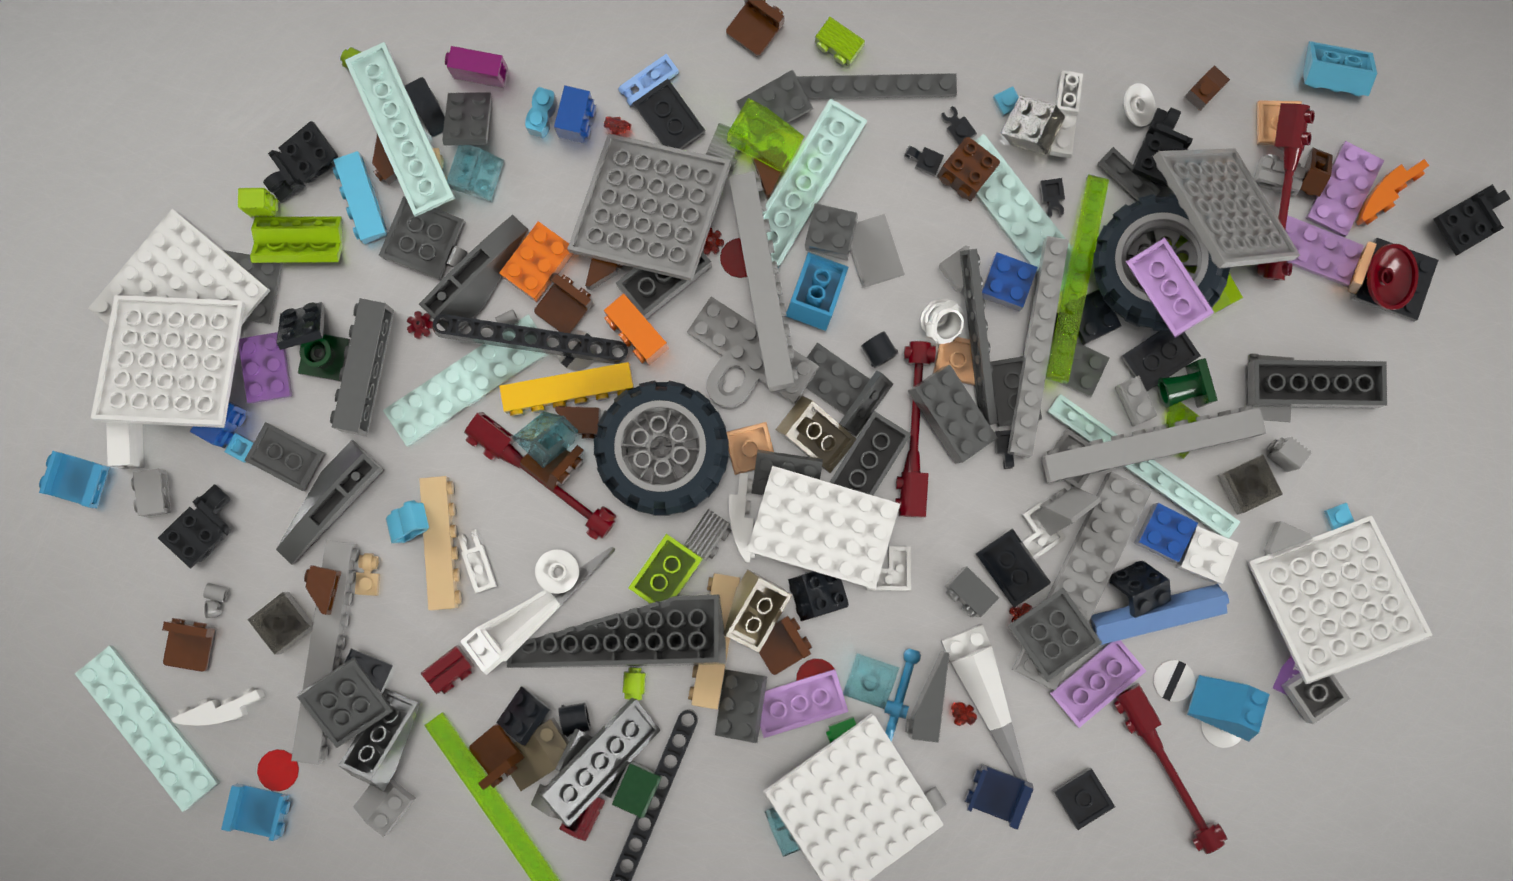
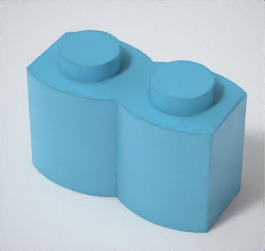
M538 87L534 92L532 108L527 113L525 119V126L529 134L541 138L548 134L551 124L550 118L555 113L557 107L554 91Z
M415 500L403 503V507L392 510L391 514L386 517L391 543L408 542L414 539L416 535L422 534L429 529L424 504L417 503Z

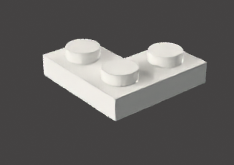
M1041 502L1022 514L1034 531V534L1022 542L1035 560L1066 539L1061 530L1050 536L1035 516L1041 510Z
M889 546L888 568H881L876 589L867 587V590L911 591V546Z

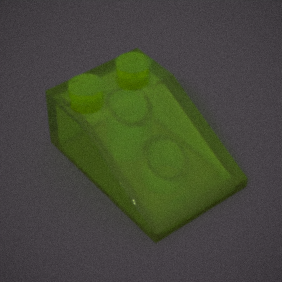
M748 98L727 133V144L784 174L805 136L770 109Z

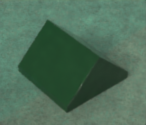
M631 761L612 805L640 818H644L662 777L635 761Z

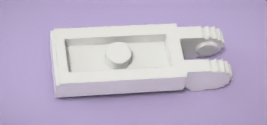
M474 529L471 530V536L476 547L468 548L467 539L464 534L458 535L474 592L477 594L497 587L484 546L481 544L479 534Z

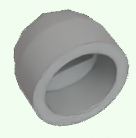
M213 600L205 601V617H218L221 614V610H217V608L221 607V604Z

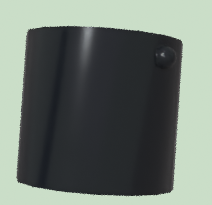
M885 331L861 345L871 362V366L874 368L883 365L898 355V350L894 347Z
M585 702L569 706L561 705L559 707V720L564 736L569 737L575 729L582 732L591 730L589 713Z

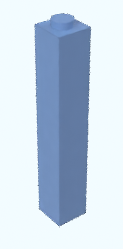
M1215 584L1171 595L1170 602L1137 618L1130 615L1129 606L1094 614L1090 618L1091 626L1102 644L1227 614L1229 597L1226 591H1222L1220 586Z

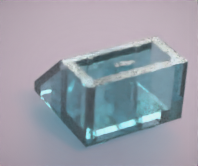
M458 145L447 182L453 190L491 201L504 160L471 145Z
M543 412L517 432L513 439L544 468L574 443L578 430L564 416Z

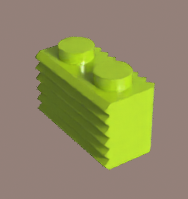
M832 17L828 18L815 36L816 47L824 53L828 51L833 54V58L841 65L847 64L850 66L865 45L864 39Z
M238 188V208L251 218L253 216H275V211H278L279 204L278 199L265 188Z

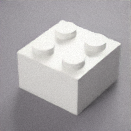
M1196 526L1176 568L1212 583L1223 584L1238 542Z

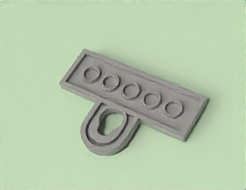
M711 296L687 333L722 355L707 379V391L710 398L717 405L733 408L741 405L748 398L759 380L767 385L759 336L755 324ZM793 349L795 358L791 359L792 367L796 366L799 379L795 380L796 386L775 391L796 403L820 367ZM732 367H739L744 370L745 379L742 385L736 387L732 392L724 391L723 384L726 371Z

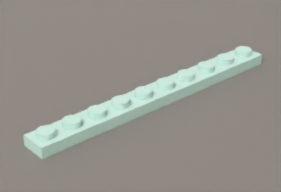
M1061 394L1047 411L1048 414L1088 442L1098 439L1108 442L1111 441L1112 436L1118 435ZM1154 460L1123 466L1218 535L1229 539L1240 523L1239 520Z

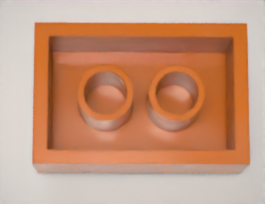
M538 221L499 274L532 300L538 302L552 284V278L555 274L561 272L574 253L568 251V242Z
M624 293L604 309L606 323L613 331L616 329L620 331L618 334L620 339L627 347L633 346V353L642 364L646 361L648 365H651L669 349L666 341Z

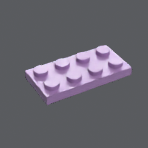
M1345 141L1332 164L1331 177L1320 197L1316 196L1306 219L1345 238L1385 160Z
M1287 216L1285 231L1300 254L1295 260H1290L1287 263H1292L1293 266L1348 286L1364 245Z
M1163 238L1126 262L1174 337L1214 314V311L1166 238Z
M1118 640L1108 643L1059 684L1056 691L1052 690L1049 694L1073 723L1080 728L1143 675L1146 670L1122 641Z
M833 669L766 690L760 723L763 737H770L847 713L848 708L836 670Z

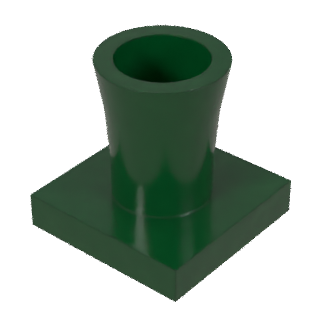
M323 334L322 339L301 344L298 374L341 382L339 375L341 368L345 367L346 359H344V352L346 346L350 344V339Z
M1206 358L1196 360L1185 366L1187 375L1159 378L1158 380L1159 394L1166 408L1194 398L1197 408L1218 401Z

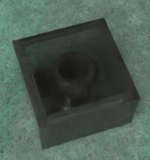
M1020 95L1001 134L1013 146L1047 155L1065 119V115L1055 104Z
M1264 455L1254 457L1218 474L1236 514L1245 513L1283 495Z
M282 592L248 619L274 655L282 654L310 632L313 626L311 619L290 592Z

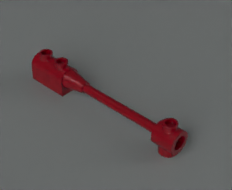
M1280 104L1274 147L1283 150L1285 175L1278 219L1285 230L1293 175L1305 145L1309 146L1312 140L1311 132H1307V126L1314 122L1315 112L1310 110L1309 105ZM1281 261L1258 264L1257 272L1264 279L1285 281V276H1290L1292 273V263Z
M911 341L909 346L904 348V359H908V364L915 365L913 387L923 379V366L935 363L936 346H931L930 342ZM913 399L910 448L903 472H901V476L896 478V489L900 490V498H895V502L900 503L899 516L925 518L929 473L920 472L918 445L921 411Z
M484 412L476 413L466 427L464 433L467 435V438L465 440L474 447H477L478 444L485 449L483 454L487 458L494 460L496 457L523 469L588 519L585 526L589 529L586 533L591 538L597 540L600 537L603 539L616 523L614 521L616 515L610 509L602 506L601 509L598 508L593 513L559 486L551 490L520 465L523 456L512 446L516 437Z
M1137 683L1122 691L1116 697L1118 701L1114 702L1118 712L1120 714L1125 712L1129 719L1125 724L1130 733L1136 732L1149 748L1156 753L1199 828L1194 832L1196 838L1192 839L1199 852L1203 850L1205 854H1209L1225 845L1224 841L1228 840L1219 823L1216 825L1214 823H1205L1166 755L1163 744L1155 729L1162 725L1142 687Z

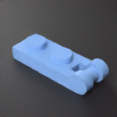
M665 54L623 83L618 88V91L621 95H625L627 98L626 102L630 107H633V102L666 79L670 80L676 76L679 70L669 56ZM634 86L639 89L635 94L631 90Z

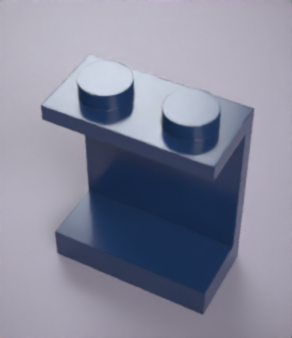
M982 764L980 770L976 769L972 782H975L972 790L969 789L964 800L967 803V810L971 812L974 808L1007 821L1009 827L1018 830L1034 790L1033 783Z

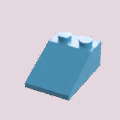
M808 252L789 303L786 317L826 331L849 267Z
M1199 675L1187 715L1249 742L1260 732L1270 694L1250 685Z

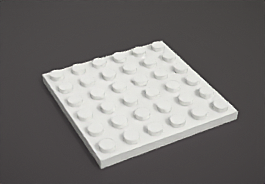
M171 209L90 305L89 309L109 326L115 295L234 300L245 303L243 324L271 290L176 210Z
M115 295L91 419L94 422L224 428L245 303L234 300Z
M1372 515L1248 563L1305 684L1420 642L1433 635Z
M873 714L867 716L763 791L820 881H869L944 825Z

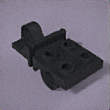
M1172 107L1168 112L1157 108L1134 161L1132 173L1169 188L1166 178L1158 170L1157 163L1152 156L1158 151L1188 150L1193 138L1173 130L1181 111Z
M310 121L278 147L281 152L271 150L268 153L280 171L267 176L263 183L269 192L273 193L279 202L282 203L299 188H304L305 184L303 182L310 183V179L314 176H320L332 167L331 162L338 155L316 124Z
M1492 184L1433 218V220L1457 256L1504 228L1493 209L1510 200V197L1505 190L1498 193Z
M214 484L202 496L192 501L196 507L195 510L189 507L158 539L191 569L198 561L201 562L207 558L214 550L215 545L224 539L221 535L222 532L226 535L229 534L230 527L216 514L231 500L230 497Z

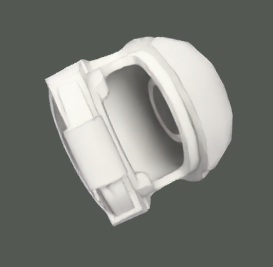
M936 299L928 303L923 309L920 319L921 327L926 332V336L938 344L950 343L963 330V310L953 300Z

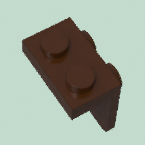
M745 0V5L727 27L726 34L756 56H760L784 25L783 12L777 6L773 5L771 7L766 3V0Z
M966 137L944 163L937 177L940 178L944 185L956 190L960 197L971 202L999 166L1000 160L973 139Z
M555 274L551 280L553 283L552 287L536 306L534 312L559 332L572 333L593 305L590 299L591 294L582 287L579 290L572 285L574 282L563 274L560 277L558 274Z
M544 435L521 459L520 465L551 490H554L559 483L563 484L568 479L569 472L572 469L576 470L583 461L581 456L584 449L576 445L569 452L550 436Z
M786 616L778 621L759 652L773 675L780 673L811 654L809 649L812 646L806 636L801 638L798 630L801 628L794 617L790 619L789 616Z
M172 618V621H164L162 630L169 632L163 664L200 672L206 671L215 629L208 628L207 623L194 621L193 625L185 624L186 620Z
M499 724L492 726L469 746L471 753L488 774L478 783L482 790H485L490 785L492 788H495L503 781L502 776L504 774L507 777L518 769L516 765L525 758Z

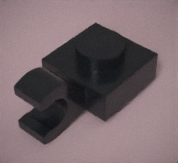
M908 146L904 157L916 161V169L935 177L944 155L926 147L920 152L918 149Z
M1011 430L995 431L994 433L998 437L995 440L996 454H1003L1004 469H1012L1014 467L1013 455L1007 454Z

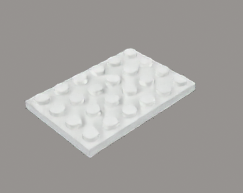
M772 466L747 551L876 589L900 503Z

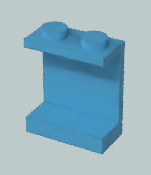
M52 451V454L46 460L47 469L45 475L41 477L39 482V493L97 509L110 467Z
M242 784L232 785L221 830L229 832L239 830L269 837V841L279 839V836L283 835L285 823H283L284 814L287 815L290 808L289 795Z

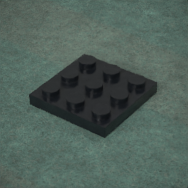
M1375 238L1373 243L1377 245L1373 256L1381 247L1394 243ZM1410 250L1418 265V284L1412 299L1400 309H1383L1374 302L1367 286V272L1361 287L1353 299L1406 319L1417 321L1439 260Z

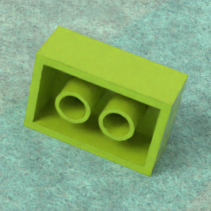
M666 534L628 589L648 603L660 602L670 597L678 596L703 559Z

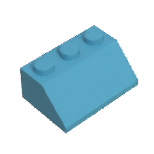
M1309 41L1303 71L1304 83L1312 88H1327L1333 92H1348L1354 96H1369L1378 74L1373 53Z

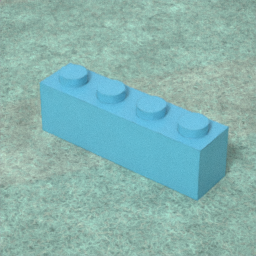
M357 151L333 159L335 163L333 172L336 179L341 181L342 187H339L342 198L344 200L347 199L349 207H346V211L350 220H354L356 227H353V232L356 239H360L364 244H368L385 238L388 231L363 156Z

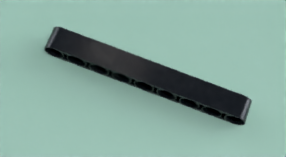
M440 314L433 320V331L441 338L613 364L622 363L628 354L627 345L617 340ZM444 321L449 324V328L441 331L437 328V324ZM468 325L471 331L468 334H462L459 331V327ZM484 328H489L493 331V335L491 337H483L481 331ZM510 331L514 333L515 338L507 341L503 338V334ZM527 335H534L537 341L534 344H528L525 341V337ZM549 338H555L559 345L550 347L546 341ZM571 341H576L579 343L580 349L573 351L569 348L568 344ZM597 344L601 347L602 352L594 354L591 352L590 346ZM620 348L623 351V356L615 357L612 354V349Z
M691 709L682 711L678 716L655 771L657 775L665 776L668 779V785L666 787H657L654 797L658 798L660 804L657 808L649 806L644 816L650 820L651 826L647 829L640 827L639 819L641 818L636 816L610 881H632L698 723V715ZM684 714L693 715L694 723L687 726L682 722ZM681 734L685 737L686 742L683 746L675 745L673 741L675 735ZM668 755L675 756L677 764L673 767L667 766L665 757ZM637 838L642 842V847L637 850L633 849L630 841ZM623 860H631L633 868L625 870L621 864Z

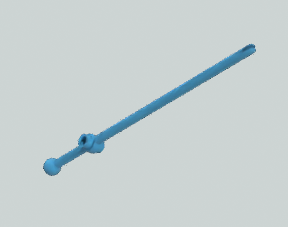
M910 648L905 650L903 655L906 663L895 701L888 700L884 713L890 714L885 733L891 742L899 717L906 719L909 706L903 705L914 664H917L921 659L920 652Z

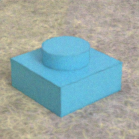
M1013 86L993 97L1002 116L1023 106Z
M234 433L224 452L246 463L244 460L254 442Z
M1347 503L1324 511L1331 530L1354 522Z

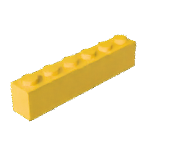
M625 362L500 385L499 387L504 412L506 414L510 413V416L522 415L524 410L529 409L532 412H539L545 410L544 407L553 405V408L555 406L565 407L567 402L574 401L575 404L587 403L589 398L596 397V400L608 399L609 395L616 393L619 396L626 389L627 391L633 389L634 383L630 363Z

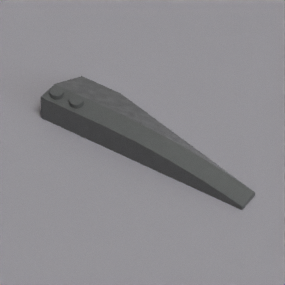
M720 595L674 596L643 607H636L626 612L592 620L582 625L565 628V630L528 639L507 660V668L726 664V639Z

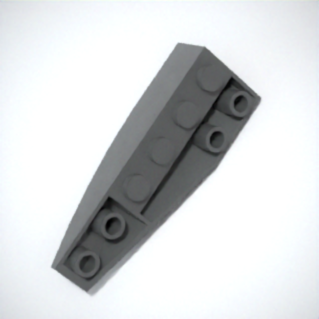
M511 215L465 256L419 305L433 319L440 314L473 319L487 303L502 277L499 272L520 246L528 232V228L514 215ZM439 322L445 330L449 328L447 322ZM466 325L460 326L459 331H461Z
M351 440L321 471L276 550L293 565L384 469L354 440Z

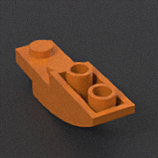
M1423 159L1409 170H1406L1401 164L1387 174L1373 188L1364 201L1355 222L1357 226L1363 222L1368 225L1378 218L1376 213L1381 210L1385 213L1395 206L1394 201L1399 198L1397 193L1408 186L1406 182L1411 178L1413 181H1416L1425 174L1423 170L1429 166L1426 160Z

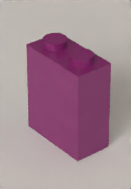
M451 46L450 52L446 53L445 65H447L453 79L504 88L508 66L502 55Z

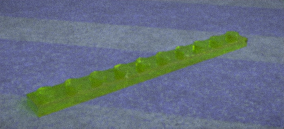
M1090 174L1086 177L1045 378L1065 384L1069 382L1109 183V179Z
M442 712L425 724V728L531 881H560L497 788H492L490 785L485 790H482L478 783L487 774L445 713Z

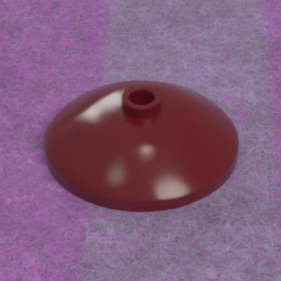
M1387 244L1381 247L1371 259L1367 271V286L1372 299L1381 308L1397 310L1404 307L1412 299L1417 288L1419 275L1418 265L1413 253L1404 245Z

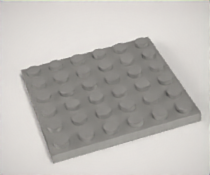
M608 133L569 242L568 251L586 257L693 281L731 167V161Z
M1235 148L1158 151L1152 156L1157 163L1158 170L1166 178L1168 187L1176 195L1180 207L1186 212L1190 224L1198 232L1202 244L1206 246L1211 254L1212 261L1218 268L1290 261L1300 256Z

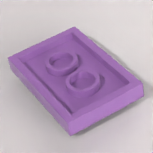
M278 332L239 339L246 399L249 404L292 396L285 349L279 350L277 345Z

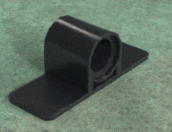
M420 77L406 84L405 89L430 135L434 137L442 133L445 116L426 80Z

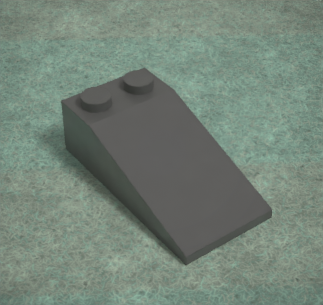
M940 652L911 713V719L906 720L905 732L913 740L939 743L949 661L948 652Z
M386 688L382 695L391 705L393 711L359 733L338 765L351 776L383 791L397 769L420 706L418 702Z

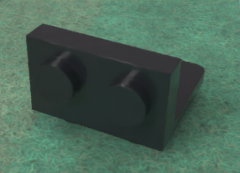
M1145 561L1135 562L1113 573L1109 579L1112 585L1128 596L1130 615L1134 618L1171 601L1170 579Z
M815 571L788 579L789 589L793 595L796 612L800 617V621L844 609L849 605L841 579Z

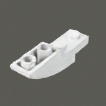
M1061 71L1052 122L1049 155L1071 158L1083 80L1082 73Z
M740 473L738 495L729 494V518L739 552L745 562L750 563V558L755 559V553L748 552L747 549L755 523H753L754 518H745V514H750L751 501L746 500L747 492H752V479H748V474Z
M253 687L241 692L242 697L237 699L230 697L221 701L222 706L218 699L210 700L209 697L197 702L198 707L190 710V707H186L177 711L178 716L171 718L173 723L192 726L211 725L235 720L248 715L245 706L265 698L262 689L255 690Z

